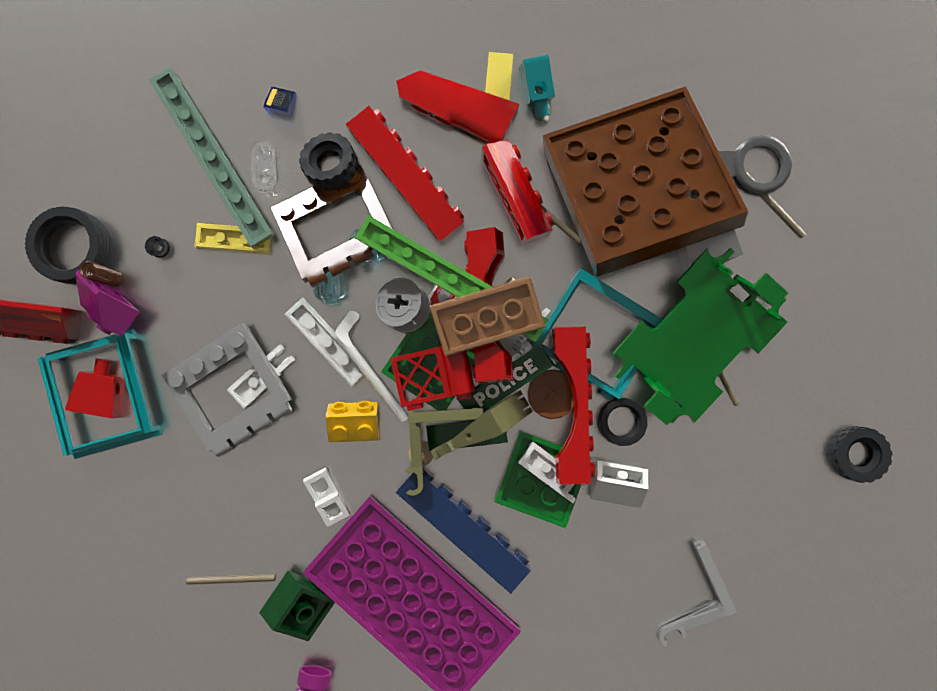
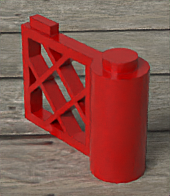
M440 346L390 358L401 408L407 407V411L423 408L422 403L451 396H456L457 400L472 397L471 392L475 391L466 350L445 356L443 348ZM435 353L438 364L432 372L421 365L426 355ZM420 357L418 362H416L412 358ZM408 360L415 365L409 377L400 372L399 361ZM418 368L430 374L423 387L412 380ZM438 369H439V371H440V376H438V375L436 374V372L438 371ZM433 377L442 382L444 393L435 395L426 389ZM411 383L421 391L416 399L406 401L404 390ZM424 392L429 395L427 397L421 398Z

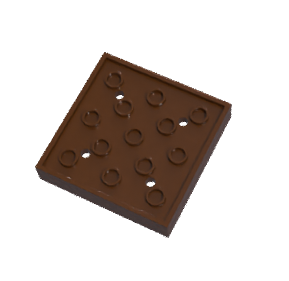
M686 86L543 135L545 156L596 277L741 228L745 224L748 209ZM593 157L595 160L590 161L588 158ZM690 195H696L698 198L693 199ZM617 220H622L624 223L616 224L615 222Z

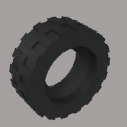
M327 132V134H319L317 137L311 138L300 152L299 163L302 172L309 183H312L313 187L320 188L321 190H335V188L343 187L344 184L351 181V178L356 174V168L358 169V158L351 143L345 136L342 137L338 133ZM330 152H336L340 155V163L335 168L321 171L317 167V161L323 155Z
M859 426L846 428L843 432L838 433L836 439L831 443L830 460L834 465L833 468L842 477L855 482L871 483L876 479L879 480L883 477L884 473L888 472L889 465L892 464L891 456H893V453L890 449L889 441L875 429ZM857 442L868 444L873 452L871 462L864 467L855 466L849 459V450Z

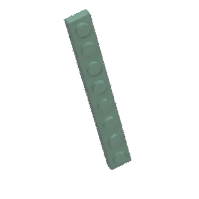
M169 67L149 79L250 247L255 248L273 237V232L174 70Z

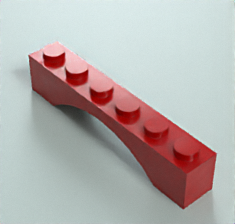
M496 227L467 231V240L464 241L465 252L468 255L466 272L492 286L496 271L505 257L503 232ZM500 340L471 349L474 353L475 361L472 365V373L476 382L491 384L513 381L512 356L503 347Z
M554 327L552 329V355L561 364L569 379L574 400V415L570 434L563 448L555 457L556 483L559 485L591 484V478L595 476L594 462H590V452L594 451L593 436H589V426L593 425V412L588 410V400L592 399V385L588 384L587 374H591V359H587V348H590L591 337L590 333H586V327Z

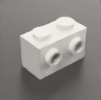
M598 461L595 467V476L591 479V499L641 508L648 491V469Z

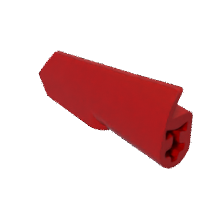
M421 70L396 81L399 97L410 102L411 107L447 126L455 125L489 143L503 141L519 108L518 103Z

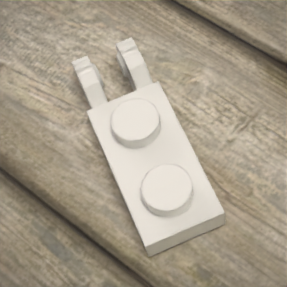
M282 345L277 346L266 356L278 377L295 361L292 356L287 357L277 368L271 363V361L283 353L285 348ZM252 366L227 391L245 409L267 387L254 366Z

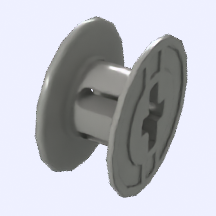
M395 278L385 283L379 290L375 300V310L378 318L384 324L392 326L395 330L403 333L413 332L421 328L428 320L431 312V300L428 293L422 287L417 286L412 280L406 278Z

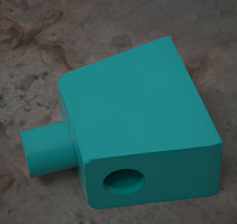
M549 55L523 59L519 69L527 105L534 104L536 118L551 115L549 101L555 97ZM535 86L541 87L543 94H538L535 91Z

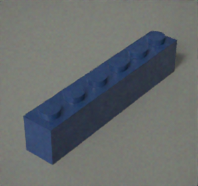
M423 468L424 486L422 491L414 496L406 494L409 489L416 490L418 488L417 475L411 473L397 489L396 494L511 594L530 573L531 569L528 565L530 561L521 552L518 551L515 554L508 547L511 544L499 534L496 537L489 531L491 526L482 518L476 520L471 515L472 510L464 502L461 501L458 504L451 498L454 494L442 484L439 487L432 481L435 477L425 468Z

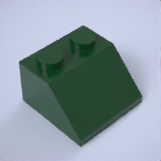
M287 571L259 614L272 631L309 642L335 602L308 578Z

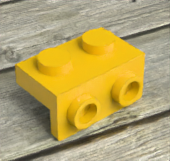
M360 401L357 403L335 402L328 404L326 412L328 442L379 441L378 402Z

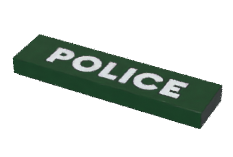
M539 344L512 362L513 381L491 384L480 383L475 387V391L471 392L472 397L458 401L463 409L483 408L484 412L555 364L542 345Z

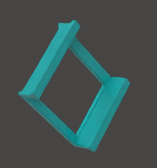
M133 329L126 331L122 337L114 334L46 353V356L37 358L63 456L73 455V458L77 459L162 435L160 425L152 426L130 345V341L136 339ZM116 345L138 429L73 447L51 363Z

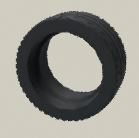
M62 206L48 209L32 221L26 233L25 250L29 262L38 273L56 282L77 284L75 273L80 269L82 263L91 261L106 267L111 257V238L105 226L93 215L77 208ZM68 222L80 223L85 227L89 235L87 256L79 266L71 270H62L54 265L50 257V240L53 233L60 226Z

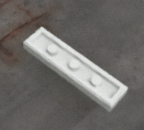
M302 297L285 313V316L351 387H354L365 377L343 347L335 340V331L305 298Z

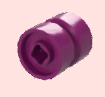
M314 665L300 667L297 684L300 687L296 691H325L329 689L332 672L327 668Z

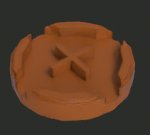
M555 369L547 370L530 382L527 391L528 402L533 411L541 417L548 419L562 418L574 408L573 392L565 372Z

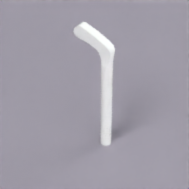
M349 311L340 321L334 338L347 352L397 419L403 423L409 418L358 352L348 336L349 330L359 319L357 312Z

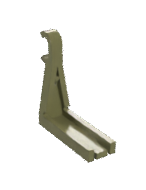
M521 390L482 414L456 437L431 450L430 452L434 459L437 460L457 448L495 438L532 413L531 408L523 410L529 406L525 397L517 399L523 395Z
M483 408L408 413L412 467L406 469L405 472L417 475L418 488L416 490L409 489L406 494L411 496L417 495L424 486L421 427H417V423L473 420L483 414Z

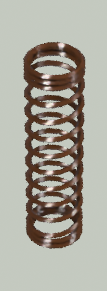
M91 261L82 263L79 269L82 277L113 287L119 286L123 281V275L119 271Z

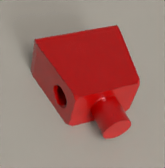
M96 358L93 372L79 371L65 406L66 411L111 419L121 418L122 377L109 375L110 360Z

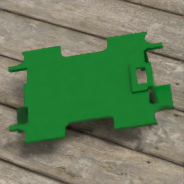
M706 248L677 280V283L685 289V296L656 328H649L641 321L612 353V355L619 356L622 359V367L615 374L616 378L620 379L632 365L646 375L644 377L645 381L656 393L648 400L644 407L666 425L670 422L673 424L682 415L691 416L695 423L724 392L715 384V379L742 349L751 347L759 354L788 323L787 320L779 315V309L787 300L785 297L788 292L766 272L755 284L738 274L733 278L730 277L734 272L723 264L735 252L731 248L720 257L711 256L709 249ZM737 284L749 294L743 302L730 291ZM756 298L761 299L762 301L766 302L772 307L770 309H766L756 300Z

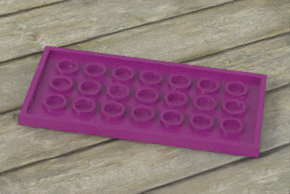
M371 495L302 572L434 691H470L521 632L518 626Z

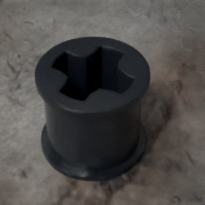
M152 236L146 240L145 250L149 255L163 258L169 254L170 245L165 239ZM156 243L162 246L161 251L153 248V245Z

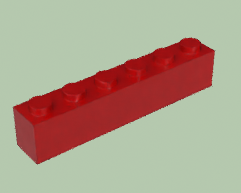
M368 105L346 123L349 132L437 241L443 244L464 227V222L462 221L465 218L456 206L452 208L446 201L449 199L448 195L440 186L436 189L431 182L433 177L425 167L419 168L415 163L418 159L411 149L407 148L405 150L399 143L402 139L393 128L389 131L384 124L386 119L378 109L373 111Z

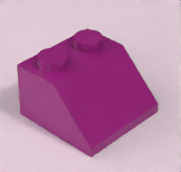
M77 270L75 277L80 305L88 312L86 316L97 323L96 327L108 335L113 332L122 337L139 314V311L117 290L106 284L81 276L80 270Z

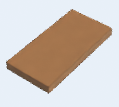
M531 276L430 306L445 356L545 327Z

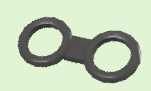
M766 135L754 136L742 142L736 151H719L731 177L736 178L740 185L750 192L759 194L774 192L782 187L790 177L792 168L790 152L775 137ZM765 146L776 152L780 159L781 167L775 180L769 183H759L749 178L745 172L744 159L751 148Z

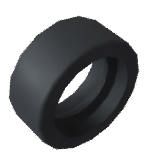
M628 398L613 399L607 402L601 408L598 416V428L602 436L618 446H630L637 443L644 436L648 427L644 408ZM619 407L631 409L637 418L636 429L626 437L614 435L608 426L610 413Z

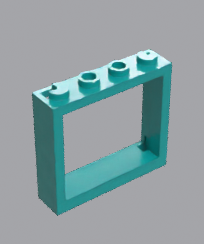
M580 269L550 315L537 342H534L531 347L535 348L541 344L550 359L557 362L555 367L565 372L561 364L552 355V349L545 346L543 342L579 284L651 328H656L663 319L588 272ZM632 365L618 380L614 388L592 374H587L588 384L599 388L598 394L610 401L612 398L620 399L638 369Z

